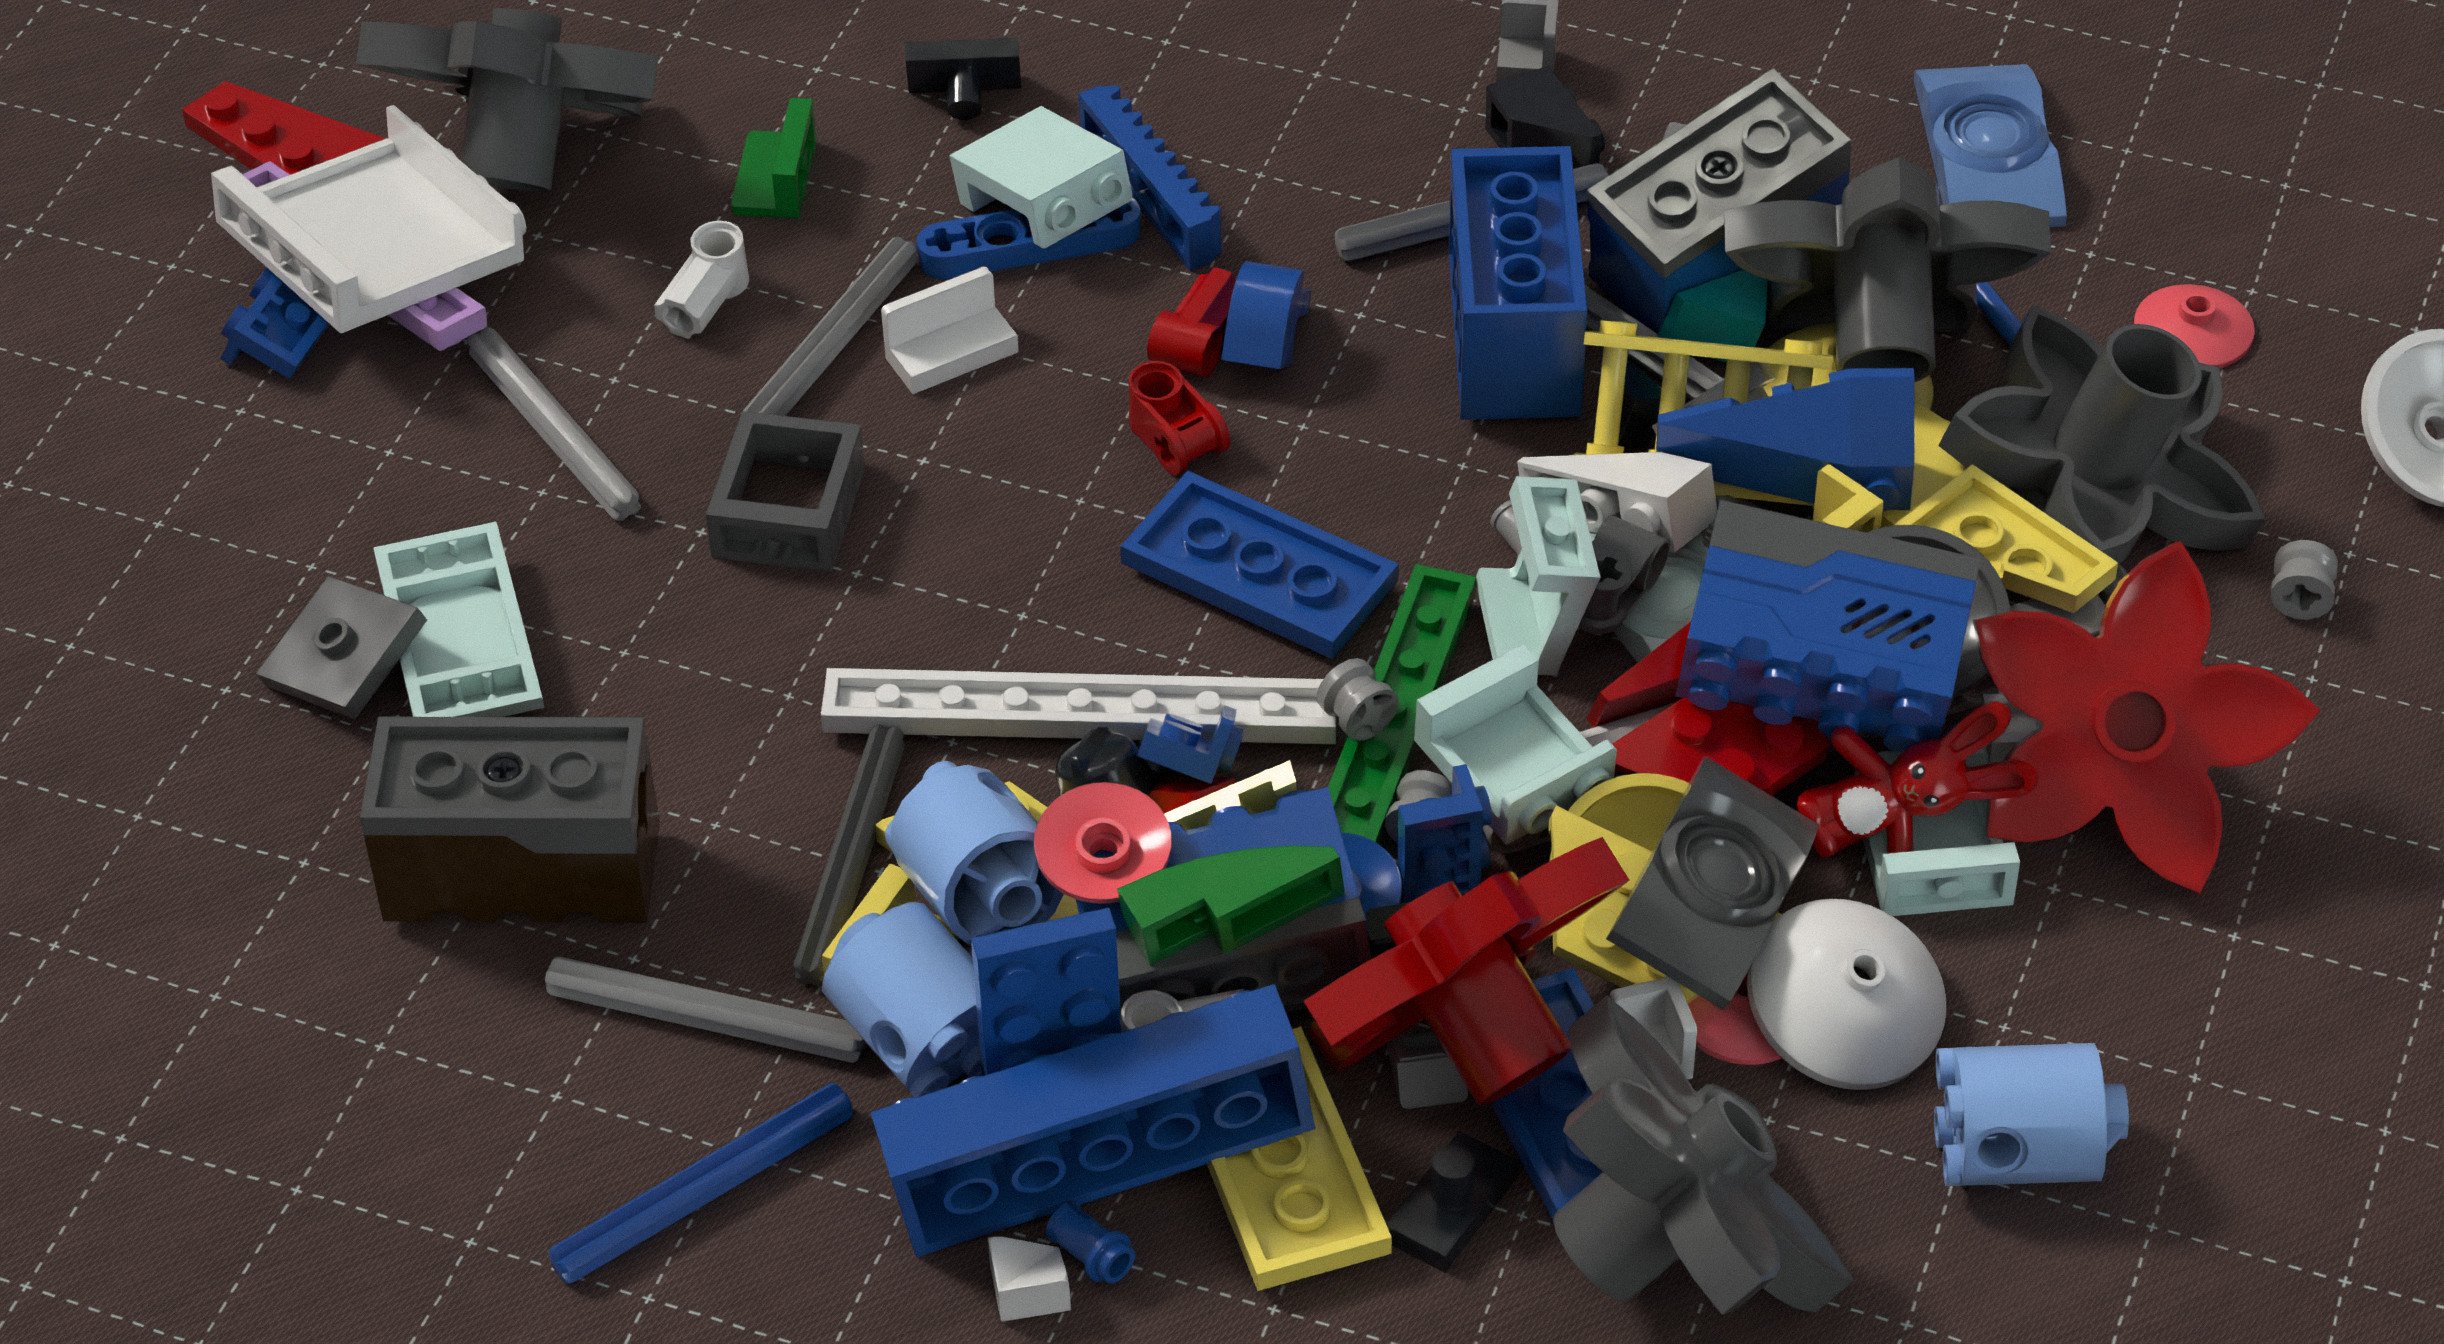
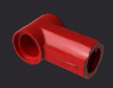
M1214 267L1211 272L1200 274L1175 312L1164 310L1157 316L1147 343V357L1150 361L1170 363L1180 371L1202 378H1207L1213 373L1221 355L1230 301L1236 282L1232 272Z

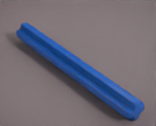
M836 1083L826 1085L554 1245L548 1253L555 1273L564 1283H574L847 1121L853 1115L852 1103L848 1095Z

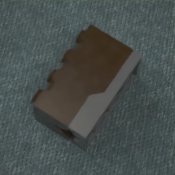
M378 717L360 821L383 921L429 922L438 911H459L468 922H496L504 911H525L534 922H562L570 912H591L600 922L647 923L660 818L652 778L644 717Z

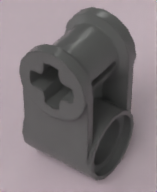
M1613 515L1603 522L1592 541L1601 578L1578 626L1581 630L1592 634H1607L1617 630L1623 624V621L1643 594L1655 585L1670 551V541Z

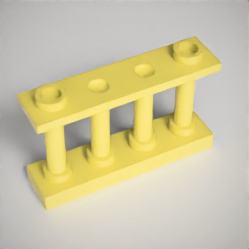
M1600 320L1599 332L1586 331L1584 335L1585 345L1604 346L1594 442L1587 443L1586 453L1575 452L1573 455L1620 454L1624 452V446H1619L1618 440L1628 349L1665 353L1659 414L1684 409L1690 355L1727 359L1723 399L1733 398L1740 403H1746L1748 399L1752 362L1789 365L1787 384L1792 383L1796 391L1812 387L1814 368L1832 370L1834 356L1821 354L1823 344L1821 342L1785 339L1784 350L1637 336V324ZM1656 443L1655 449H1649L1648 452H1656ZM1714 481L1715 495H1730L1734 498L1814 506L1812 503Z

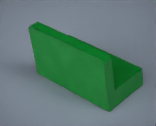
M790 98L782 132L758 130L748 132L731 200V208L734 215L800 219L817 145L813 99Z

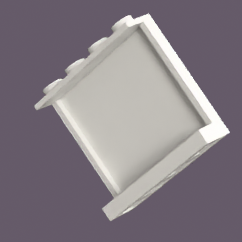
M394 105L386 107L388 138L265 185L256 187L232 165L211 173L216 222L339 333H344L524 261L523 235L526 232V222L520 208L515 203L509 202L488 184L483 176L474 173L456 157L452 150L443 147L418 122L412 121Z

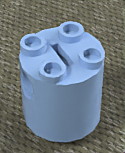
M949 761L938 762L930 766L924 773L922 780L902 800L893 820L885 830V840L893 851L898 865L949 929L968 945H971V938L1048 921L1055 913L1064 895L1048 882L1038 866L1034 849L1037 820L1008 786L988 769L971 765L956 766Z
M909 902L891 908L881 915L870 913L855 921L841 936L824 975L821 991L913 1097H920L945 1089L949 1083L964 1073L969 1078L981 1076L982 1066L971 955L924 903Z
M2095 1043L1939 1048L1936 1050L1937 1085L1939 1090L1945 1091L1944 1106H1936L1934 1109V1132L1937 1148H1943L1942 1162L1945 1186L2102 1181L2107 1152L2119 1139H2127L2129 1111L2124 1083H2104L2100 1056Z

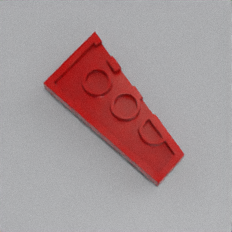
M224 81L182 109L187 128L251 170L271 161L291 175L386 139Z

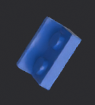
M266 267L249 295L255 301L249 309L239 304L222 329L221 335L229 340L220 359L232 365L241 351H244L290 380L330 324Z
M1224 705L1211 740L1201 737L1203 728L1201 725L1183 717L1166 713L1163 722L1150 718L1137 756L1211 784L1217 768L1228 773L1230 772L1240 746L1244 729L1234 725L1237 709Z
M1466 764L1453 766L1451 796L1427 798L1415 803L1398 806V869L1402 882L1401 903L1412 902L1430 890L1454 881L1461 894L1465 895L1481 884V869L1490 868V851L1486 835L1483 831V826L1491 825L1492 823L1490 800L1484 786H1474Z

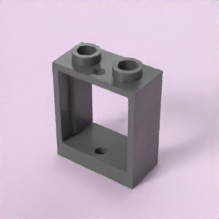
M742 411L706 513L711 557L832 572L865 471L861 425ZM761 462L829 470L830 474L818 510L741 501L753 463ZM770 538H776V539H778L780 542H775V541L771 540Z

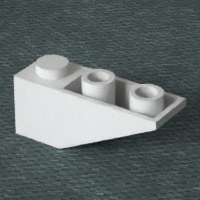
M1663 452L1522 457L1517 461L1519 476L1576 479L1590 532L1597 533L1603 522L1613 515L1670 541L1669 552L1675 553L1716 519L1717 504L1712 465L1710 463Z

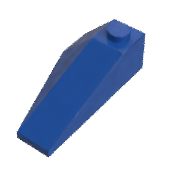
M1850 368L1829 373L1830 382L1795 391L1793 384L1788 383L1772 387L1771 397L1746 403H1740L1733 398H1725L1659 414L1656 452L1710 463L1712 465L1713 480L1716 482L1812 504L1815 503L1818 471L1830 464L1884 501L1883 511L1910 510L1914 475V368Z

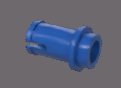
M1072 1202L1071 1205L1065 1203L1060 1206L1047 1223L1046 1237L1053 1243L1059 1244L1085 1265L1086 1275L1094 1282L1116 1283L1131 1269L1135 1260V1251L1131 1248L1130 1238L1122 1231L1114 1230L1110 1232L1083 1211V1208L1076 1202Z

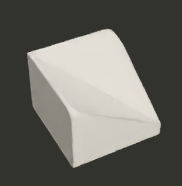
M988 1237L990 1268L1001 1322L1071 1310L1069 1281L1059 1247L1007 1237Z

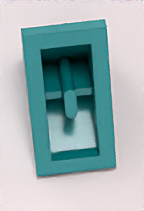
M1741 270L1676 293L1657 337L1755 347L1766 321L1768 279L1755 276L1746 270ZM1712 358L1727 363V359Z

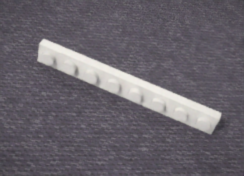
M827 668L821 709L823 733L869 734L876 725L881 724L887 728L896 726L905 735L1083 739L1086 733L1093 727H1108L1115 733L1128 736L1131 740H1142L1150 718L1163 722L1166 713L1201 725L1203 727L1201 737L1211 740L1224 705L1237 709L1234 725L1244 729L1241 742L1336 744L1337 717L1329 716L1317 703V691L1323 679Z

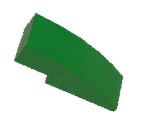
M1291 845L1243 849L1201 857L1156 871L1117 888L1124 924L1149 965H1152L1210 935L1223 955L1344 895L1345 889L1340 856L1334 847Z

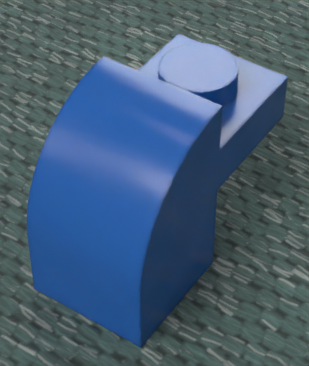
M1250 261L1243 263L1230 301L1222 360L1282 369L1291 365L1298 317L1308 314L1312 290L1302 289L1304 270Z

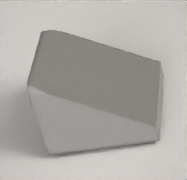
M1433 1031L1401 1035L1387 1043L1397 1095L1403 1108L1411 1109L1450 1104L1467 1099V1086Z

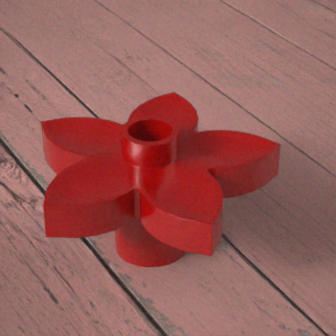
M2176 541L2141 560L2119 581L2107 601L2101 620L2100 635L2097 637L2092 636L2087 630L2069 619L2039 611H2007L1973 620L1979 656L1992 684L2011 705L2026 715L2039 720V728L2026 735L2013 746L2003 760H2019L2032 765L2039 774L2038 784L2034 790L2024 796L2006 799H1987L1984 835L1988 838L2019 842L2055 839L2080 829L2095 818L2105 806H2108L2120 838L2138 860L2162 878L2198 893H2201L2218 858L2223 830L2221 804L2214 784L2207 774L2208 769L2211 766H2246L2271 757L2295 741L2321 711L2292 683L2265 669L2239 663L2202 664L2201 659L2206 650L2211 630V606L2202 574L2181 541Z
M1600 837L1551 860L1520 879L1517 878L1514 872L1510 871L1492 875L1465 895L1461 894L1454 881L1442 884L1401 908L1384 923L1383 926L1396 947L1360 965L1304 1000V1003L1315 1019L1308 1032L1333 1073L1337 1074L1425 1019L1479 1107L1493 1103L1535 1079L1572 1052L1570 1040L1523 967L1537 953L1534 945L1584 915L1630 880L1604 838Z

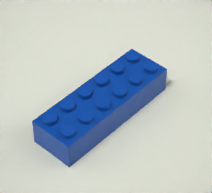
M1275 984L1253 991H1241L1219 1002L1187 1012L1172 1013L1153 1023L1121 1033L1106 1034L1087 1044L1052 1055H1040L1032 1058L1027 1063L986 1076H974L962 1081L958 1085L920 1097L905 1098L897 1101L892 1106L870 1112L916 1257L1053 1214L1065 1203L1071 1205L1072 1202H1076L1078 1205L1211 1163V1160L1227 1158L1315 1129L1300 1049Z

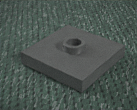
M328 576L257 671L256 675L266 687L356 719L427 622V619L418 607Z

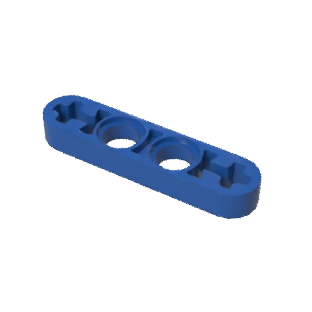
M1132 198L1130 202L1090 223L1088 228L1083 227L1047 248H1041L1034 244L1028 218L1015 209L938 222L928 225L917 236L919 267L929 277L951 279L981 267H987L991 272L1122 249L1134 244L1141 235L1140 205L1136 199ZM996 236H1009L1015 239L1010 244L998 246L987 242L990 238ZM975 243V247L969 248V244Z

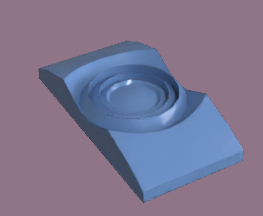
M2027 64L1915 70L1914 84L1943 205L1965 201L2020 203L2049 211L2050 227H2065L2067 212L2059 154L2049 139L2045 123L2042 89L2033 70Z

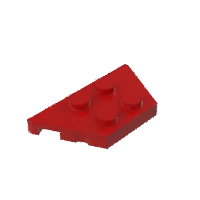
M1682 698L1612 743L1617 749L1614 776L1617 770L1627 775L1640 773L1661 774L1689 783L1697 767L1706 756L1773 796L1825 762L1829 743L1826 735L1818 729L1819 723L1815 720L1793 716L1789 724L1774 725L1759 720L1753 713L1754 707L1729 701L1724 709L1708 710L1696 706L1687 698Z

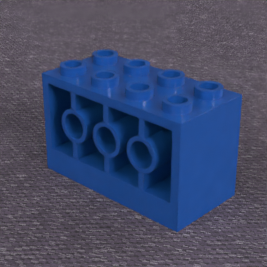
M1571 146L1451 149L1448 256L1460 420L1582 417L1585 362L1584 335L1587 325V303Z

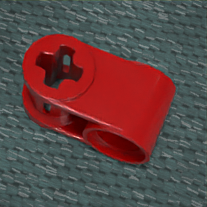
M1163 361L1145 362L1133 369L1129 376V426L1132 432L1156 455L1158 461L1167 472L1176 476L1187 470L1189 462L1209 452L1220 454L1230 448V433L1221 413L1196 391L1182 376L1179 369Z

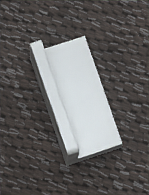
M987 267L978 268L884 305L881 309L886 360L912 394L1019 352L1018 335L995 307L993 274Z

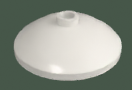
M2429 329L2416 332L2399 340L2377 359L2367 376L2363 388L2361 416L2368 445L2385 473L2398 486L2424 502L2444 507V329ZM2425 424L2433 427L2437 435L2436 439L2429 435Z
M1820 899L1798 905L1786 911L1773 922L1768 936L1748 970L1747 989L1751 1010L1758 1027L1768 1043L1795 1069L1812 1079L1834 1087L1866 1090L1881 1088L1899 1082L1916 1071L1935 1049L1944 1028L1946 994L1941 974L1932 955L1920 939L1899 920L1880 909L1861 902L1846 899ZM1854 967L1865 971L1871 980L1859 977L1854 971Z

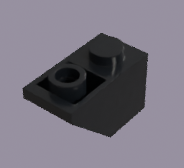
M1548 66L1487 85L1485 129L1499 148L1571 146L1573 169L1595 163L1599 164L1600 153L1605 148L1604 136L1596 120L1589 119L1577 104L1572 89L1568 85H1562Z

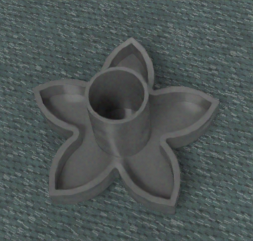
M493 9L491 23L462 21L454 23L452 30L412 24L362 21L356 65L395 75L445 83L444 89L448 92L469 98L460 161L477 175L483 176L490 186L522 191L550 192L562 106L642 119L644 103L653 99L658 56L600 46L559 43L562 19L527 10Z
M1900 157L1872 167L1854 178L1844 189L1842 204L1840 205L1807 200H1781L1755 203L1724 210L1725 253L1740 268L1755 276L1768 279L1767 305L1771 333L1795 332L1810 326L1835 323L1837 371L1850 368H1914V383L1929 376L1936 367L1934 332L1966 334L1977 318L1976 283L1990 282L2012 276L2032 267L2051 253L2049 211L2020 203L2002 201H1965L1939 206V189L1935 179L1923 168Z
M2032 304L2006 356V379L2008 386L1992 388L1972 397L1954 415L1938 445L1966 468L1973 464L2001 484L2013 488L2043 489L2048 494L2044 513L2118 562V565L2127 558L2145 526L2174 542L2181 541L2183 545L2188 547L2221 551L2247 549L2265 520L2252 489L2238 471L2220 455L2199 444L2220 409L2223 395L2220 368L2200 363L2193 351L2182 340L2168 331L2151 325L2130 324L2122 326L2111 334L2104 348H2102L2088 333L2065 318Z
M1607 995L1569 1027L1571 1050L1579 1071L1593 1094L1568 1115L1563 1132L1603 1173L1554 1214L1553 1221L1557 1236L1565 1251L1578 1269L1597 1288L1618 1301H1629L1678 1259H1681L1694 1281L1721 1315L1737 1310L1762 1288L1778 1300L1796 1309L1816 1313L1855 1281L1835 1248L1817 1224L1770 1177L1769 1174L1777 1166V1153L1772 1136L1758 1107L1735 1092L1716 1084H1706L1699 1091H1695L1681 1069L1660 1043L1634 1017Z

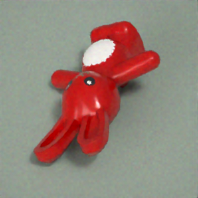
M1999 701L1984 703L1969 713L1942 738L1922 740L1911 745L1891 766L1853 729L1849 727L1834 729L1831 734L1833 747L1860 774L1846 777L1839 782L1805 790L1798 797L1797 807L1799 813L1819 824L1813 845L1820 857L1830 858L1859 840L1870 838L1884 830L1887 833V854L1914 851L1912 815L1939 817L1949 813L1964 800L2016 798L2027 795L2034 790L2039 781V774L2032 765L2026 762L2008 760L1969 767L1965 761L1967 757L1989 745L2006 731L2011 720L2009 708Z

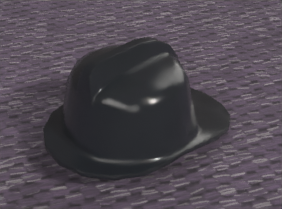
M1093 727L1086 733L1082 741L1067 749L1059 757L1055 775L1059 796L1082 785L1102 782L1126 785L1149 796L1153 788L1168 776L1173 769L1138 757L1139 749L1128 736L1115 733L1108 727Z

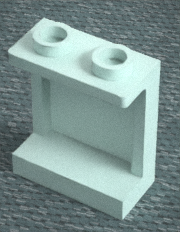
M1042 106L949 155L960 204L974 212L996 199L1028 218L1033 242L1041 248H1047L1130 202L1133 196L1123 149Z
M1516 476L1509 495L1522 550L1515 566L1510 569L1480 568L1476 575V587L1492 659L1524 644L1539 660L1538 675L1556 676L1601 577L1577 480Z
M1524 644L1417 699L1414 741L1451 783L1453 766L1467 765L1474 786H1484L1486 788L1492 811V823L1489 826L1506 845L1527 833L1536 834L1546 829L1556 805L1568 811L1587 791L1600 783L1613 779L1617 749L1609 740H1604L1592 747L1537 686L1539 660Z
M1986 746L1965 759L1969 767L1988 764L1989 756ZM1894 751L1878 752L1890 766L1901 755ZM1987 799L1964 800L1949 813L1939 817L1912 815L1914 851L1887 854L1886 830L1870 838L1863 839L1879 906L1882 911L1891 916L2014 904L2020 867L2019 856L2015 842L2003 843L2002 839L1988 838L1984 835Z

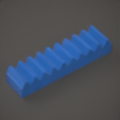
M1099 85L1078 93L1080 127L1123 149L1133 195L1132 198L1136 199L1140 205V211L1189 271L1212 263L1213 259L1221 253L1220 207L1218 205L1209 206V194L1207 192H1198V181L1195 178L1187 179V168L1185 165H1176V157L1173 151L1165 152L1164 140L1162 138H1154L1151 124L1143 125L1140 111L1132 112L1131 100L1129 98L1121 99V91L1118 85L1103 87Z

